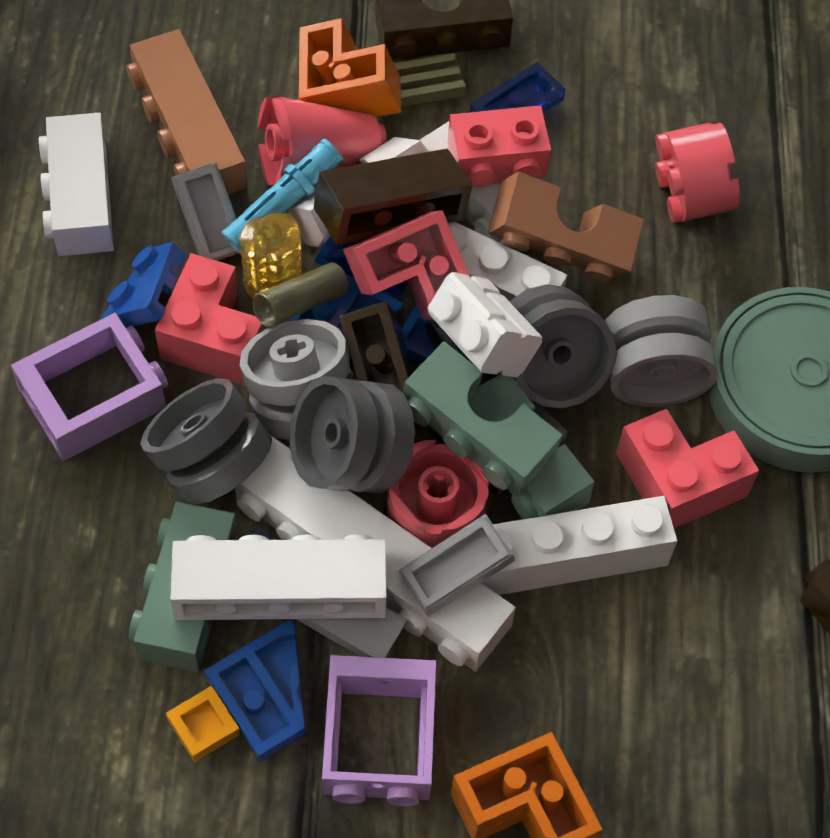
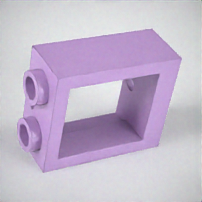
M116 313L11 364L19 391L62 461L83 452L166 407L163 389L168 387V382L162 369L156 361L147 362L141 353L145 351V348L136 329L132 325L125 328ZM117 346L140 384L68 420L45 382Z
M330 655L322 772L323 795H333V800L347 804L364 802L365 797L387 798V802L395 806H414L419 804V800L430 799L436 660ZM342 694L420 698L417 776L337 772Z

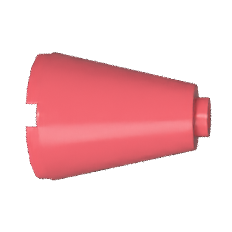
M280 96L264 98L260 107L258 130L266 129L265 144H258L262 172L268 185H275L285 175L283 170L288 165H296L323 138L328 140L343 158V161L334 169L361 164L360 158L387 141L384 125L379 124L377 118L371 114Z

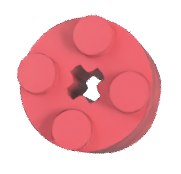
M718 121L664 132L655 136L657 152L661 160L655 163L656 176L661 189L669 187L671 197H667V207L672 223L685 222L738 209L740 202L738 178L732 179L730 165L736 162L730 139L722 123H718Z
M436 440L418 442L413 446V454L405 474L393 488L387 490V517L433 548L486 514L489 496L488 479L484 476L483 469L468 457L461 458L457 456L445 444H436Z

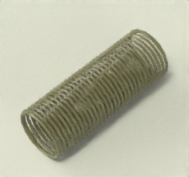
M330 262L255 294L253 298L255 315L264 326H275L345 295L348 289L347 277L339 265Z

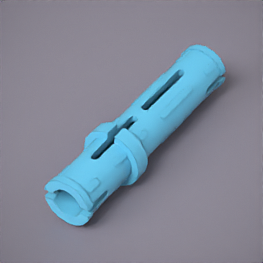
M323 138L296 165H288L283 170L285 175L246 209L238 219L221 232L223 237L238 253L242 254L303 196L309 197L315 192L314 186L318 183L319 171L334 169L343 161L341 154L328 140Z

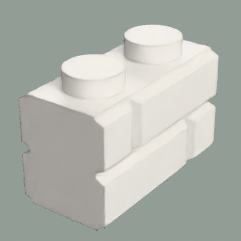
M451 272L446 276L428 306L430 316L482 373L496 375L500 373L503 376L518 377L524 372L542 343L543 337L504 295H499V290L486 278L476 276L470 278L465 274Z

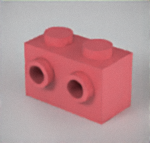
M541 105L450 114L448 148L472 182V186L483 187L491 183H501V181L517 172H522L538 179L547 178L551 147Z

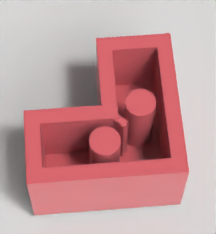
M443 210L425 213L343 249L361 294L373 295L407 280L423 319L434 320L428 313V306L446 276L451 272L469 276Z
M190 253L165 307V313L156 326L155 335L160 360L218 378L229 379L231 382L245 386L239 366L241 352L250 339L264 330V325L256 316L233 310L238 298L235 266Z
M667 409L624 426L616 451L617 457L642 499L659 496L665 497L674 529L748 497L759 472V469L734 430L691 448Z

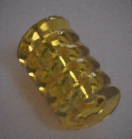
M279 212L267 214L266 216L253 219L244 226L240 233L239 242L241 246V264L243 267V286L249 297L253 299L257 293L302 275L300 229L297 221L290 214Z

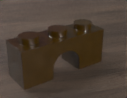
M376 0L375 22L380 45L385 44L391 58L410 59L418 56L450 54L481 49L492 50L510 46L513 14L509 0H460L457 8L446 12L432 10L422 0Z

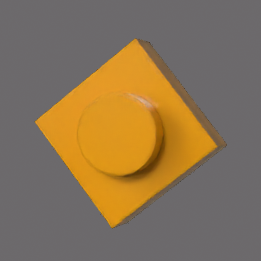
M212 686L166 713L168 722L194 763L240 735L238 725Z

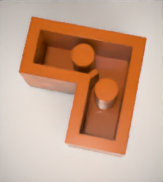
M342 18L300 27V101L371 114L376 118L401 113V76L385 44L358 50Z
M552 732L458 773L453 777L450 795L471 838H486L521 821L530 838H599L603 830Z

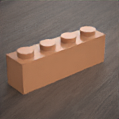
M180 29L130 44L132 63L126 65L129 80L135 91L139 89L143 91L145 97H142V104L145 114L150 123L157 122L161 129L157 131L159 142L165 156L173 155L177 163L173 166L175 175L217 162L228 195L246 189L245 160Z

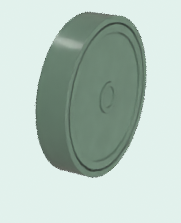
M786 287L764 292L749 299L735 309L727 318L717 336L713 351L715 353L718 376L715 384L707 390L712 410L726 433L734 430L747 452L773 466L791 471L809 473L830 471V292L809 287Z

